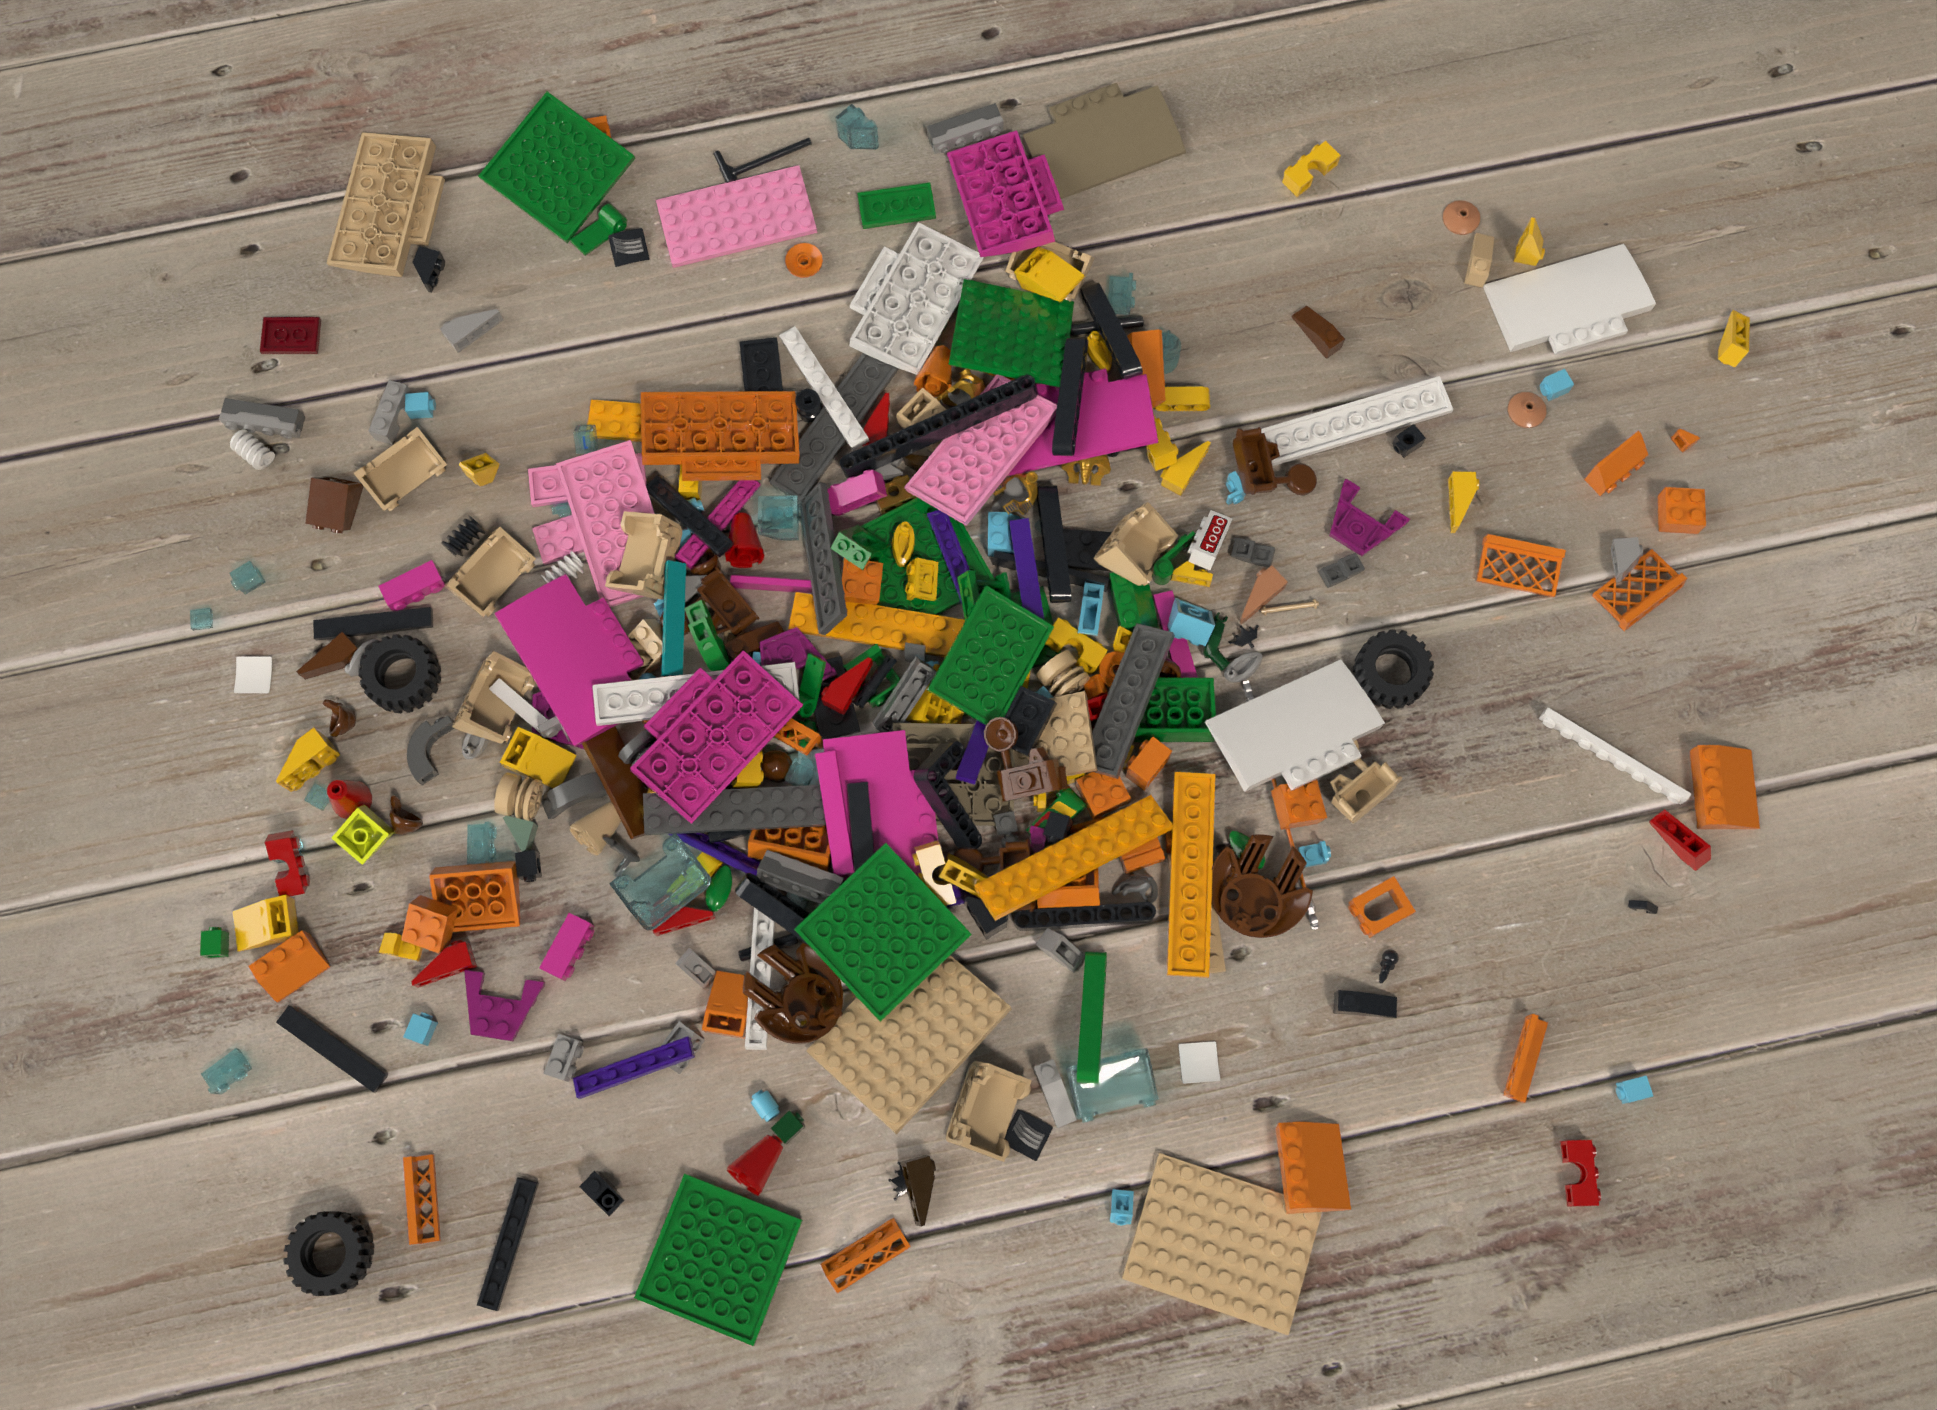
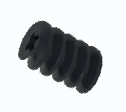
M469 516L470 520L463 519L465 526L461 524L457 526L459 531H452L454 537L449 535L446 537L449 543L441 542L455 557L456 555L464 556L461 549L468 551L467 543L474 545L472 538L480 539L478 532L485 534L482 526L471 516Z

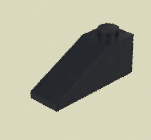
M1338 990L1334 993V1014L1397 1018V997L1360 991Z

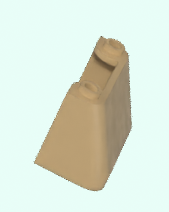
M1057 242L1038 246L1052 251L1085 275L1065 298L1069 302L1072 299L1076 300L1095 258ZM1037 247L1012 252L1005 272L1010 273V278L1018 281L1014 271Z
M416 427L406 437L404 436L393 446L367 463L366 466L354 472V474L384 511L388 509L390 512L399 505L397 503L398 500L435 474L438 477L445 472L446 469L444 467L447 464L419 428Z
M1146 502L1130 512L1118 523L1095 555L1094 560L1099 565L1137 586H1145L1152 580L1153 572L1150 570L1151 566L1160 553L1163 551L1168 552L1175 546L1174 542L1178 535L1152 505Z
M624 511L621 528L628 535L620 571H610L606 578L605 587L644 597L664 599L665 562L667 560L676 561L675 555L679 550L682 528L678 523L662 514Z
M498 527L444 586L480 616L484 617L487 615L489 617L496 609L494 607L496 601L524 571L528 573L535 566L533 562L536 558L501 527Z
M493 651L482 663L452 727L500 744L504 741L508 742L513 732L510 730V723L516 712L489 688L500 678L523 698L527 690L531 691L536 683L528 669Z
M974 1061L970 1065L946 1133V1141L1005 1162L1010 1153V1146L1004 1138L1017 1099L1021 1100L1029 1095L1032 1080L989 1063Z

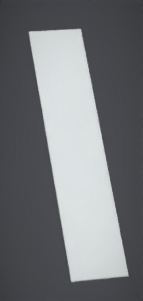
M500 678L489 688L538 732L537 726L548 720Z

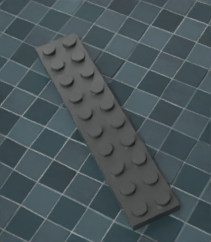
M865 353L860 356L837 388V391L859 424L900 369ZM823 407L799 440V464H782L769 481L770 485L799 503H802L804 498L812 491L847 442L825 407Z
M820 785L725 789L692 824L656 793H643L645 835L826 826Z

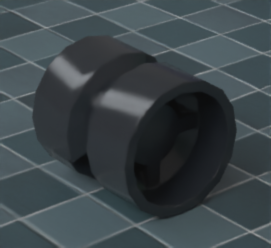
M804 389L797 394L795 403L800 419L808 423L813 422L822 410L818 393L812 389Z

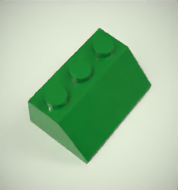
M1110 573L1109 587L1118 627L1121 626L1133 632L1137 623L1159 629L1149 583L1145 586H1137L1115 573Z

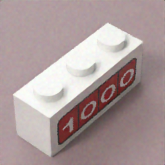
M1210 510L1208 517L1204 516L1201 521L1200 527L1202 530L1198 529L1194 537L1196 543L1192 542L1188 553L1191 554L1188 562L1211 570L1228 532L1232 518Z

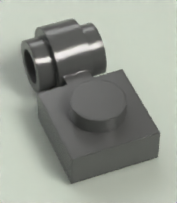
M1014 811L993 815L997 835H1005L1001 839L1002 848L1006 847V842H1019L1018 836L1011 834V832L1018 831Z

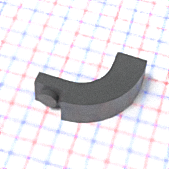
M448 715L437 719L434 725H431L428 721L423 722L410 738L407 748V763L413 777L421 785L439 775L432 764L430 753L434 743L454 729L452 727L454 721Z
M594 772L576 777L547 792L548 796L541 803L548 819H554L569 807L585 800L602 798L607 792L599 776Z

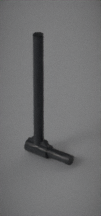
M808 137L734 169L726 164L720 151H715L713 155L720 167V172L725 182L728 183L736 181L739 174L812 145V142Z

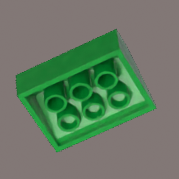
M1158 678L1134 737V742H1144L1146 739L1150 741L1152 737H1155L1160 742H1214L1215 739L1205 723L1206 720L1216 716L1214 678Z

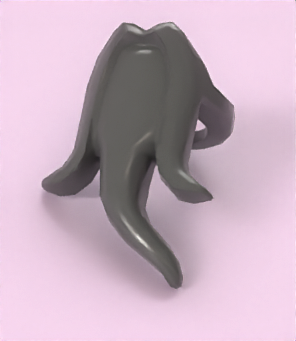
M603 837V840L610 848L624 856L614 872L616 878L624 872L630 862L640 861L639 856L634 855L618 842L609 837Z
M1131 872L1129 874L1131 878L1122 881L1112 892L1115 895L1123 890L1124 896L1129 892H1140L1146 902L1153 903L1158 896V886L1152 876L1145 874L1134 875ZM1151 886L1152 896L1148 898L1145 893Z

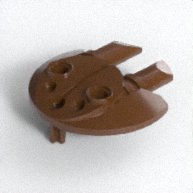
M1251 835L1240 858L1237 859L1233 849L1226 847L1218 855L1211 869L1212 904L1216 913L1231 929L1249 937L1268 938L1287 932L1304 917L1312 899L1313 890L1307 887L1295 888L1307 862L1293 846L1277 877H1274L1272 881L1267 878L1264 879V876L1255 874L1258 873V867L1274 837L1271 835ZM1236 889L1238 891V898L1236 900H1229L1227 898L1228 890ZM1267 908H1273L1275 910V917L1266 919L1264 911Z
M802 943L796 950V960L775 944L758 953L757 956L783 975V979L788 983L783 985L780 992H774L750 972L746 971L743 981V993L763 1008V1011L756 1013L754 1019L774 1038L791 1044L810 1043L826 1035L843 1014V989L840 978L806 943Z

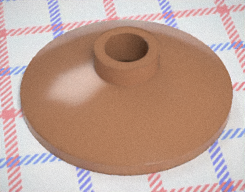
M1454 201L1445 208L1443 222L1451 232L1466 235L1472 233L1478 227L1480 213L1470 202Z
M1521 392L1510 400L1508 415L1516 425L1523 428H1533L1544 420L1546 405L1538 395L1531 392Z

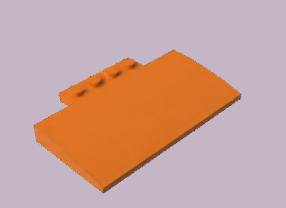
M641 392L642 465H682V481L761 480V464H799L796 392Z

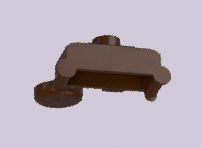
M1260 427L1247 430L1237 429L1236 438L1233 439V449L1245 494L1270 493L1277 488V484H1287L1293 493L1301 496L1308 495L1315 489L1317 484L1316 474L1306 464H1294L1287 470L1285 476L1275 477L1271 461L1280 457L1278 446L1276 443L1266 441L1265 433H1261Z
M715 567L716 570L700 579L703 585L697 591L701 597L692 604L700 600L705 601L715 612L711 619L717 634L730 630L736 637L760 618L724 577L722 572ZM664 611L662 612L661 617H660V625H661L662 629H663V613H664ZM686 611L684 622V635L690 632V629L688 627L690 622L687 617Z
M996 717L989 721L984 730V739L991 749L1001 751L1005 769L997 771L1002 802L1070 788L1067 784L1066 767L1059 766L1058 759L1051 760L1044 747L1030 750L1028 765L1013 768L1009 749L1016 744L1018 739L1016 725L1005 717Z
M1026 839V841L1006 842L1005 848H999L1000 856L984 857L978 849H958L953 855L983 872L985 865L1000 864V871L1034 854L1030 840ZM1036 900L1015 911L1030 910V912H1033L1034 908H1036Z

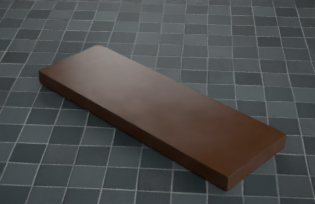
M614 726L583 742L582 745L632 840L645 836L643 793H648V789L645 783L630 770L632 763L625 764L618 755L625 747V744Z

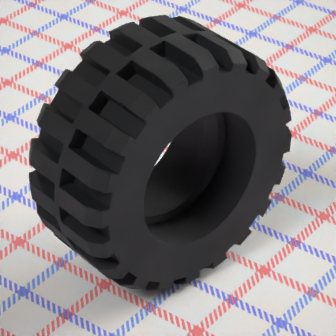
M1389 629L1387 633L1385 631L1378 632L1376 636L1370 637L1364 643L1357 654L1353 666V672L1356 673L1354 677L1368 697L1375 701L1374 705L1380 707L1381 704H1384L1385 709H1392L1393 706L1400 709L1405 705L1413 704L1429 687L1434 675L1432 671L1434 661H1430L1432 657L1430 650L1426 651L1424 649L1426 644L1423 641L1419 643L1416 640L1417 636L1414 634L1408 636L1407 631L1404 630L1396 633V629ZM1385 654L1401 657L1409 666L1411 672L1409 681L1402 685H1394L1383 680L1376 669L1378 657Z
M393 634L392 638L388 636L383 637L382 642L378 643L376 641L372 644L373 648L371 650H366L364 653L366 658L365 660L361 659L359 664L362 669L358 670V676L362 679L360 680V685L364 689V693L379 707L388 712L393 711L401 714L403 710L406 713L414 711L413 708L416 707L419 710L424 707L423 703L425 701L429 703L433 699L431 697L432 693L436 694L439 689L436 684L441 683V676L438 674L441 672V667L438 664L437 657L422 641L417 638L413 639L410 635L406 634L403 637L400 634ZM398 660H414L416 663V673L412 681L403 688L388 689L384 682L387 669Z
M339 1211L317 1212L316 1215L306 1217L305 1222H299L295 1226L297 1231L291 1232L287 1238L291 1241L289 1245H285L284 1252H287V1258H283L284 1265L289 1267L286 1270L287 1276L294 1278L292 1280L293 1285L301 1287L302 1292L306 1294L311 1293L313 1296L343 1294L348 1289L356 1287L358 1281L363 1280L367 1275L365 1272L366 1268H371L372 1261H369L370 1255H374V1249H370V1243H373V1238L367 1235L368 1227L361 1225L362 1220L358 1217H352L350 1213ZM333 1232L342 1238L346 1248V1255L339 1270L327 1275L322 1274L316 1268L313 1261V1249L317 1240L323 1234Z

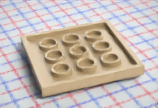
M1082 691L1049 698L1055 701L1057 706L1035 748L1044 747L1051 760L1058 759L1059 766L1066 767V776L1097 771L1086 692ZM1013 750L1015 767L1028 765L1029 757Z

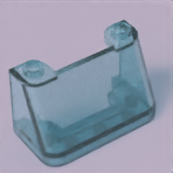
M672 834L664 841L662 849L666 855L633 880L629 875L624 874L609 883L627 909L645 930H654L706 890L711 883L709 874L677 834Z
M1148 1048L1102 1058L1100 1062L1099 1084L1077 1083V1065L1065 1069L1076 1119H1082V1123L1095 1120L1094 1116L1122 1108L1143 1104L1144 1108L1156 1105L1155 1101L1159 1100Z

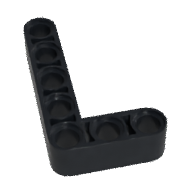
M959 741L941 743L916 769L914 781L959 849H978L982 844V836L944 778L963 757L965 752L964 746Z

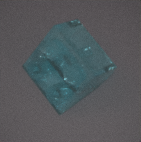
M851 104L836 116L838 138L850 149L876 150L879 148L878 127L873 120H869L860 108H856Z

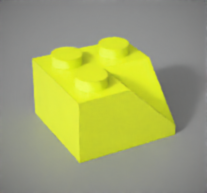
M363 805L352 813L331 839L363 865L395 832L367 806Z

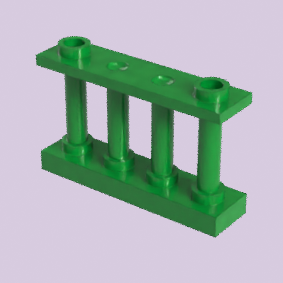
M968 570L957 577L965 620L979 597L978 588H984L987 585L1012 600L1007 572L996 576L995 580H977L975 571Z

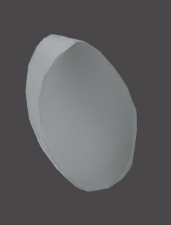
M371 639L363 643L354 653L350 664L345 666V673L351 677L358 676V670L362 669L359 665L360 661L366 658L364 653L367 649L371 650L373 648L372 644L374 642L380 643V641Z
M1251 652L1236 658L1227 666L1224 672L1226 680L1240 682L1249 678L1259 668L1262 662V654Z
M467 733L462 747L463 756L466 759L478 757L487 747L489 740Z

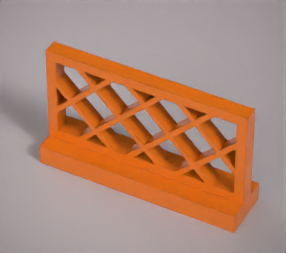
M1491 534L1483 537V549L1476 582L1555 597L1562 560L1565 557L1566 550ZM1487 549L1495 550L1499 557L1491 562L1486 556ZM1509 553L1515 554L1519 560L1512 566L1509 565L1504 557ZM1528 557L1534 558L1538 564L1531 570L1523 561ZM1499 559L1507 567L1501 573H1498L1493 566V563ZM1547 561L1556 562L1555 571L1551 574L1543 566ZM1521 563L1526 573L1518 578L1512 567ZM1488 566L1496 575L1491 579L1482 578L1483 570ZM1538 567L1546 575L1540 581H1537L1532 574V571ZM1509 570L1515 580L1511 583H1506L1500 575ZM1527 574L1534 582V585L1530 587H1525L1520 581ZM1548 578L1552 584L1551 592L1544 591L1539 583Z
M1653 549L1640 557L1638 564L1633 568L1635 570H1642V578L1631 577L1630 571L1622 580L1627 581V589L1616 588V579L1614 577L1592 595L1620 623L1619 627L1623 631H1626L1680 590L1687 580L1683 573L1678 574ZM1651 556L1657 562L1656 567L1645 566L1646 559ZM1645 570L1656 571V579L1645 578ZM1660 572H1667L1672 578L1662 580L1660 579ZM1631 582H1642V589H1630ZM1645 583H1655L1656 590L1645 591ZM1603 592H1613L1612 600H1605L1600 594ZM1616 593H1626L1627 601H1616ZM1630 594L1641 595V601L1630 602ZM1615 605L1627 606L1626 612L1620 615L1615 610Z

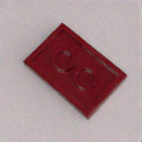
M263 317L260 353L318 354L321 318Z

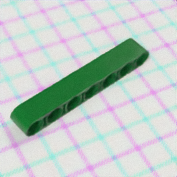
M1085 952L1077 1083L1099 1084L1107 952Z

